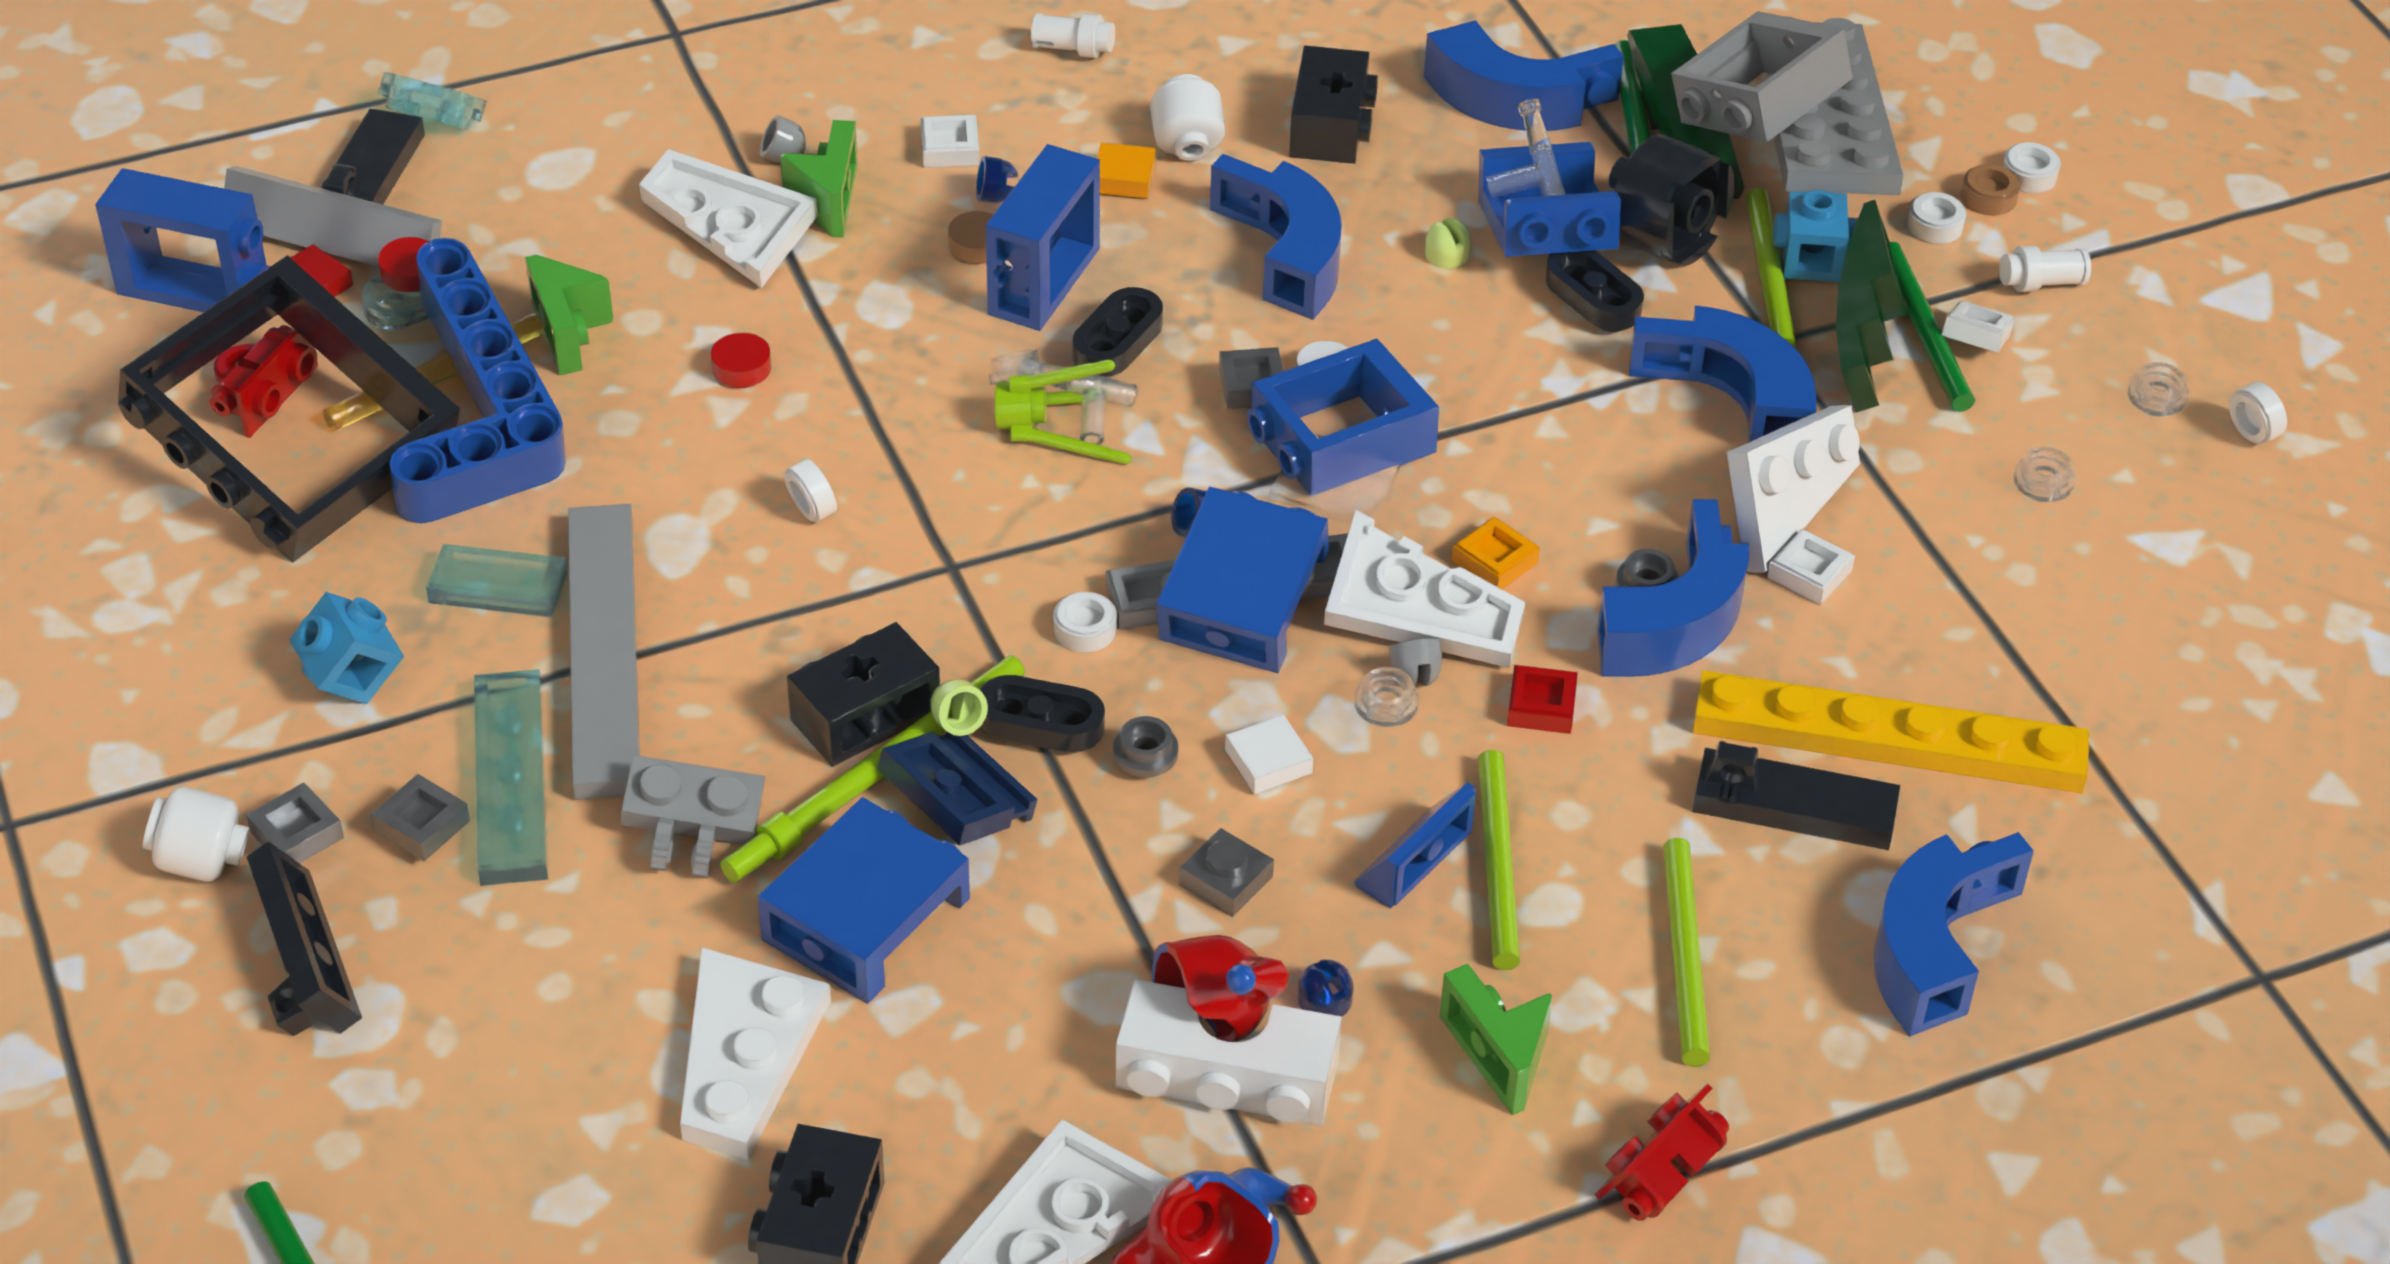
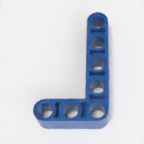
M451 238L433 239L425 243L418 251L416 259L421 300L426 313L483 418L409 442L399 447L392 454L389 464L396 511L402 518L414 523L433 522L549 483L560 476L566 464L563 422L558 409L470 250L464 243Z

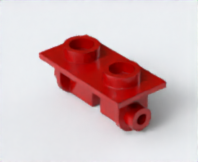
M286 325L268 329L264 337L243 357L245 367L255 371L236 365L211 390L212 398L209 400L211 408L223 417H227L230 414L241 417L245 437L251 438L269 418H272L302 382L307 381L312 376L318 366V356L315 347L297 331Z
M1707 1084L1687 1101L1676 1092L1647 1120V1123L1655 1132L1644 1143L1636 1135L1633 1136L1605 1163L1604 1166L1613 1175L1594 1194L1597 1199H1601L1615 1188L1624 1197L1622 1200L1623 1208L1633 1219L1643 1221L1647 1217L1655 1218L1659 1216L1664 1207L1689 1182L1670 1161L1674 1159L1692 1177L1727 1143L1726 1133L1729 1131V1124L1725 1117L1717 1111H1707L1700 1104L1702 1099L1713 1088Z

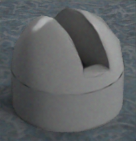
M775 115L769 122L763 135L760 156L776 163H781L780 157L784 153L804 154L806 141L801 126L785 117Z
M1416 639L1400 642L1389 647L1391 665L1395 676L1406 686L1415 687L1418 675L1423 686L1431 685L1438 678L1442 666L1439 639Z

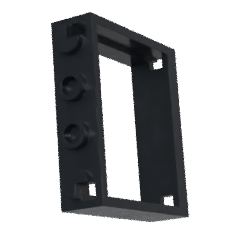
M288 255L120 369L118 406L125 419L137 429L144 428L162 444L166 455L176 466L182 469L188 468L206 484L209 493L219 505L236 511L251 525L254 534L262 544L271 549H278L292 563L393 489L389 463L392 454L399 447L457 427L460 408ZM276 315H279L409 431V433L299 514L293 511L164 394Z

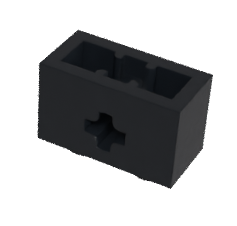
M1304 45L1291 112L1289 157L1356 164L1359 142L1369 143L1373 109H1366L1365 107L1375 108L1378 75L1368 74L1370 52Z
M894 622L872 634L864 635L854 643L824 658L810 662L801 669L787 675L790 720L825 760L834 767L904 731L931 711L930 699L935 689L940 685V668L897 622Z
M797 1124L788 1151L778 1150L774 1157L769 1179V1190L773 1194L768 1208H758L751 1222L748 1249L750 1252L757 1253L758 1264H858L885 1183L882 1139Z

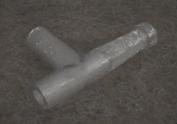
M1530 99L1523 101L1517 107L1519 114L1524 119L1533 164L1486 176L1491 199L1539 186L1542 196L1565 195L1553 148L1540 114L1542 109L1540 100Z
M1023 356L1018 366L1017 375H1034L1068 367L1036 362L1032 357ZM1098 374L1050 385L1082 395L1080 440L1098 445L1104 442L1106 402L1131 408L1135 403L1138 391L1136 384Z

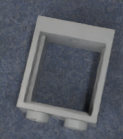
M1760 11L1751 15L1671 73L1681 123L1766 143L1853 79L1844 28ZM1789 37L1793 40L1794 44L1790 42ZM1762 73L1773 74L1757 87L1747 85Z

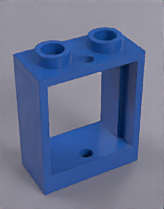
M1047 144L986 224L988 315L1041 331L1100 249V159ZM1005 261H1009L1013 267L1007 265Z
M122 168L95 204L117 295L205 312L270 267L266 264L262 244L263 225L257 219L253 194ZM156 228L215 239L221 268L162 256Z
M1376 338L1252 382V409L1248 410L1247 422L1254 439L1259 444L1264 443L1274 454L1285 476L1289 479L1294 478L1310 498H1314L1436 453L1439 406ZM1356 397H1360L1377 416V418L1319 439L1300 419L1303 416Z

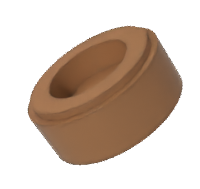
M1994 164L1978 165L1966 172L1961 189V199L1968 208L1977 213L1991 216L2006 214L2016 206L2020 181L2013 172L2005 167Z
M971 211L955 217L948 226V246L951 254L967 263H987L986 224L994 214L984 211Z

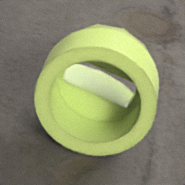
M1446 218L1442 223L1436 222L1431 225L1425 240V257L1433 265L1442 268H1456L1464 265L1469 260L1471 251V236L1466 225L1454 218Z
M960 679L943 682L935 689L930 699L931 712L935 721L948 733L956 736H964L976 731L983 724L988 711V704L984 694L970 682ZM951 698H953V699H952V717H953V718H947V717H948V712H949V707H950Z

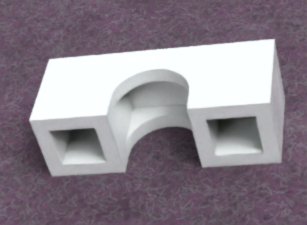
M1134 980L1116 1043V1088L1134 1091L1146 1097L1163 1096L1201 1103L1217 1110L1233 1109L1271 1116L1288 1123L1304 1122L1323 1126L1339 1059L1341 1016L1272 1004L1268 1023L1260 1034L1242 1042H1227L1211 1036L1202 1027L1203 1017L1193 1011L1187 1003L1185 988Z

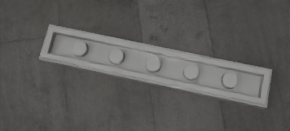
M631 503L568 508L574 797L577 800L625 796L633 755L640 756Z

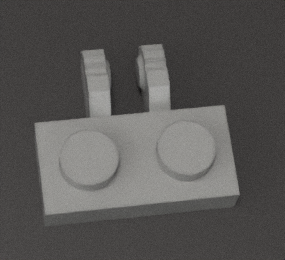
M633 755L621 810V825L656 830L650 867L651 869L666 871L667 864L671 862L674 833L698 837L697 844L693 846L690 866L693 868V876L708 878L715 840L745 844L755 837L765 776Z

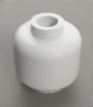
M1182 74L1168 79L1153 94L1150 109L1154 137L1157 146L1165 153L1176 155L1182 160L1194 161L1205 157L1208 152L1213 151L1221 144L1226 133L1220 92L1212 83L1196 75Z
M180 786L175 788L167 799L156 798L146 826L142 848L152 851L153 864L161 871L203 882H213L221 876L226 863L235 866L240 865L250 827L238 824L239 809L234 800L217 794Z

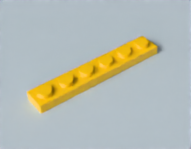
M1702 670L1693 726L1694 734L2082 794L2088 776L2090 729L1707 670Z

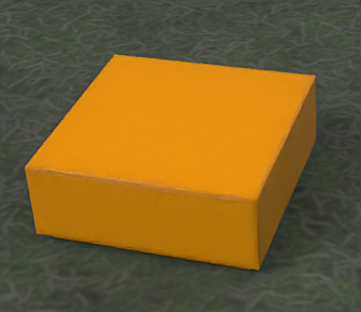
M1101 142L1097 159H1100V194L1148 199L1156 165V148Z
M1493 516L1452 546L1451 562L1503 589L1538 563L1540 547Z

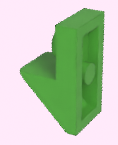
M833 120L829 141L819 143L817 155L792 153L781 155L782 187L816 198L818 216L813 222L832 237H844L858 167L856 121Z
M537 254L525 257L531 303L559 375L583 370L580 346L589 344L587 329L609 324L613 320L609 281L602 275Z
M1467 963L1444 973L1439 1017L1509 1112L1514 1115L1525 1109L1547 1038L1553 997L1550 993L1506 1011L1496 989L1491 985L1485 986Z

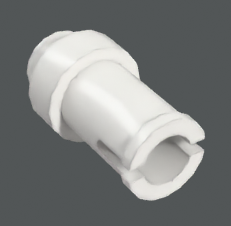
M1036 13L1031 27L1032 46L1038 49L1042 47L1078 51L1081 57L1098 58L1101 52H1112L1115 42L1114 23L1103 22L1102 16L1098 14L1084 13L1081 18Z
M2019 246L2013 250L2012 254H2004L2001 257L1999 275L2003 285H2013L2017 292H2035L2043 285H2086L2091 275V260L2088 251L2083 248L2065 251H2040L2037 246Z

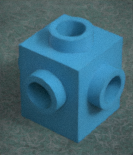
M1823 190L1810 192L1789 191L1786 213L1776 212L1773 229V247L1783 248L1784 279L1840 281L1847 245L1858 218L1848 217L1847 194L1829 193Z
M325 592L289 639L303 663V673L315 684L317 689L365 704L369 703L404 658L403 653L385 625L387 619L384 613L376 605L360 597L350 600Z

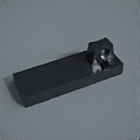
M370 108L338 161L333 165V169L328 177L323 181L321 188L383 205L425 136L423 118Z
M1719 741L1716 749L1705 748L1692 812L1889 850L1900 785L1758 758V748L1752 746L1750 748L1726 743V741Z
M267 841L249 854L247 860L285 970L290 975L268 995V1001L270 1002L274 1018L280 1028L293 1036L320 1021L341 1034L362 1019V1015L311 873L306 867Z

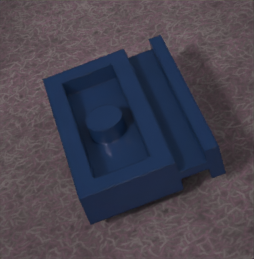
M930 732L882 748L877 769L959 846L1010 828L1011 821L1016 818H1020L1024 822L1030 821L1033 818L1038 799L968 735L956 736L946 732L945 735L938 737L934 732Z

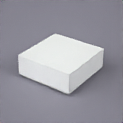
M976 115L920 117L924 168L980 165Z
M1962 300L1957 303L1946 317L1941 336L1998 353L2010 337L2015 318H2012V315Z
M1801 529L1770 562L1767 578L1821 605L1852 572L1855 555Z
M1284 714L1226 734L1225 751L1254 794L1313 773V757Z

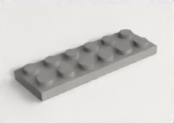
M1830 18L1823 23L1814 22L1844 28L1853 79L1774 137L1785 191L1810 192L1823 190L1829 193L1900 195L1903 172L1863 26L1844 18ZM1789 37L1790 42L1794 44L1793 40ZM1762 73L1760 75L1761 82H1764L1773 74Z

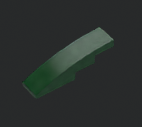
M1682 24L1629 30L1627 38L1651 130L1659 129L1661 134L1713 153L1720 157L1721 161L1728 163L1734 174L1733 199H1740L1745 186L1729 134L1681 123L1671 73L1697 55Z
M1876 200L1863 204L1847 245L1838 285L1836 334L1840 367L1856 412L1879 406L1871 366L1893 360L1885 321L1907 315L1890 241Z

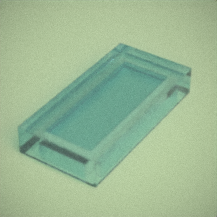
M443 544L426 587L428 602L431 604L552 617L567 576L566 558Z

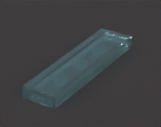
M540 670L474 675L477 863L480 886L548 880L543 709Z

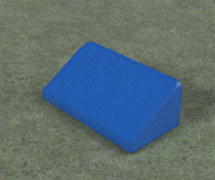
M1467 782L1432 806L1355 879V886L1389 908L1396 906L1472 833L1476 797L1475 786Z

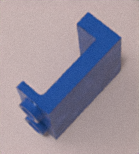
M1591 142L1479 149L1478 202L1505 257L1619 249L1621 199L1615 191L1599 192L1594 183L1595 149Z
M1209 486L1156 603L1159 640L1279 674L1287 655L1286 632L1315 563H1324L1329 553L1328 518L1317 516L1304 508H1287L1258 500L1245 492H1229Z
M861 797L758 895L762 941L868 1004L885 987L884 960L944 900L957 908H961L970 899L969 858L963 855L950 842L937 840L909 824L898 812L885 810L866 798Z

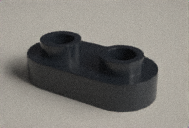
M1593 250L1552 253L1549 255L1546 269V284L1548 288L1591 324L1604 331L1618 332L1632 328L1635 323V317H1641L1644 300L1642 288L1599 252Z
M1139 287L1122 288L1110 294L1074 332L1073 362L1075 366L1112 360L1115 363L1114 370L1094 375V377L1098 378L1114 376L1128 368L1162 330L1163 303L1159 296L1150 290Z
M1002 675L992 678L979 689L986 697L988 704L986 718L980 727L992 737L1063 752H1081L1095 746L1104 735V704L1095 693L1087 689L1017 675Z

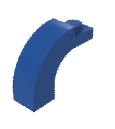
M1475 20L1427 33L1424 78L1444 101L1474 119L1508 129L1555 131L1581 126L1584 109L1619 100L1624 56L1614 44L1557 59L1521 57L1495 44Z
M1222 154L1211 165L1210 210L1262 230L1277 240L1276 244L1267 252L1264 258L1263 300L1314 320L1331 299L1339 276L1342 224L1341 216L1333 197L1317 179L1286 161H1282L1271 173Z
M1696 305L1694 307L1693 321L1635 317L1629 360V376L1694 381L1711 385L1726 392L1740 404L1746 414L1748 443L1816 413L1815 383L1807 363L1787 340L1767 326L1737 313Z
M1692 500L1686 538L1689 570L1684 575L1674 581L1658 586L1603 587L1597 625L1602 677L1649 676L1680 669L1714 651L1732 631L1741 608L1748 568L1749 544L1732 543L1731 526L1721 525L1718 500Z
M2019 832L1993 842H1979L1963 853L1946 834L1918 849L1901 865L1894 875L1887 890L1874 946V969L1878 987L1886 1005L1909 1037L1968 1015L1979 970L1956 942L1948 926L1965 915L2022 895L2034 850Z

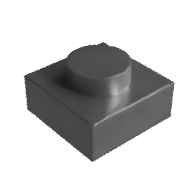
M1278 347L1219 351V373L1227 409L1252 408V382L1283 372Z
M419 774L414 776L371 813L376 833L423 862L470 822L466 802Z
M304 782L246 814L250 833L262 845L268 841L298 863H302L344 839L340 819Z
M1220 828L1180 867L1179 885L1233 917L1273 877L1274 859Z

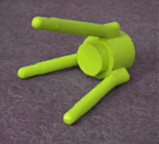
M1112 360L1086 363L1034 375H1010L1009 381H997L995 389L996 427L998 430H1011L1012 442H1035L1120 464H1129L1132 459L1131 455L1126 452L1035 429V424L1047 422V405L1104 402L1108 399V393L1105 390L1047 392L1046 387L1043 386L1111 372L1115 368V363Z

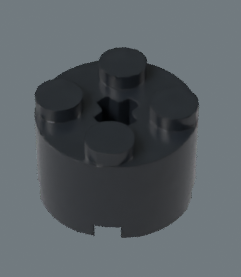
M1661 133L1653 134L1632 153L1630 158L1626 156L1620 157L1613 165L1609 175V185L1618 193L1621 199L1619 240L1681 265H1690L1696 262L1712 247L1718 237L1709 233L1717 216L1727 219L1734 195V174L1731 166L1721 161V158L1713 153Z

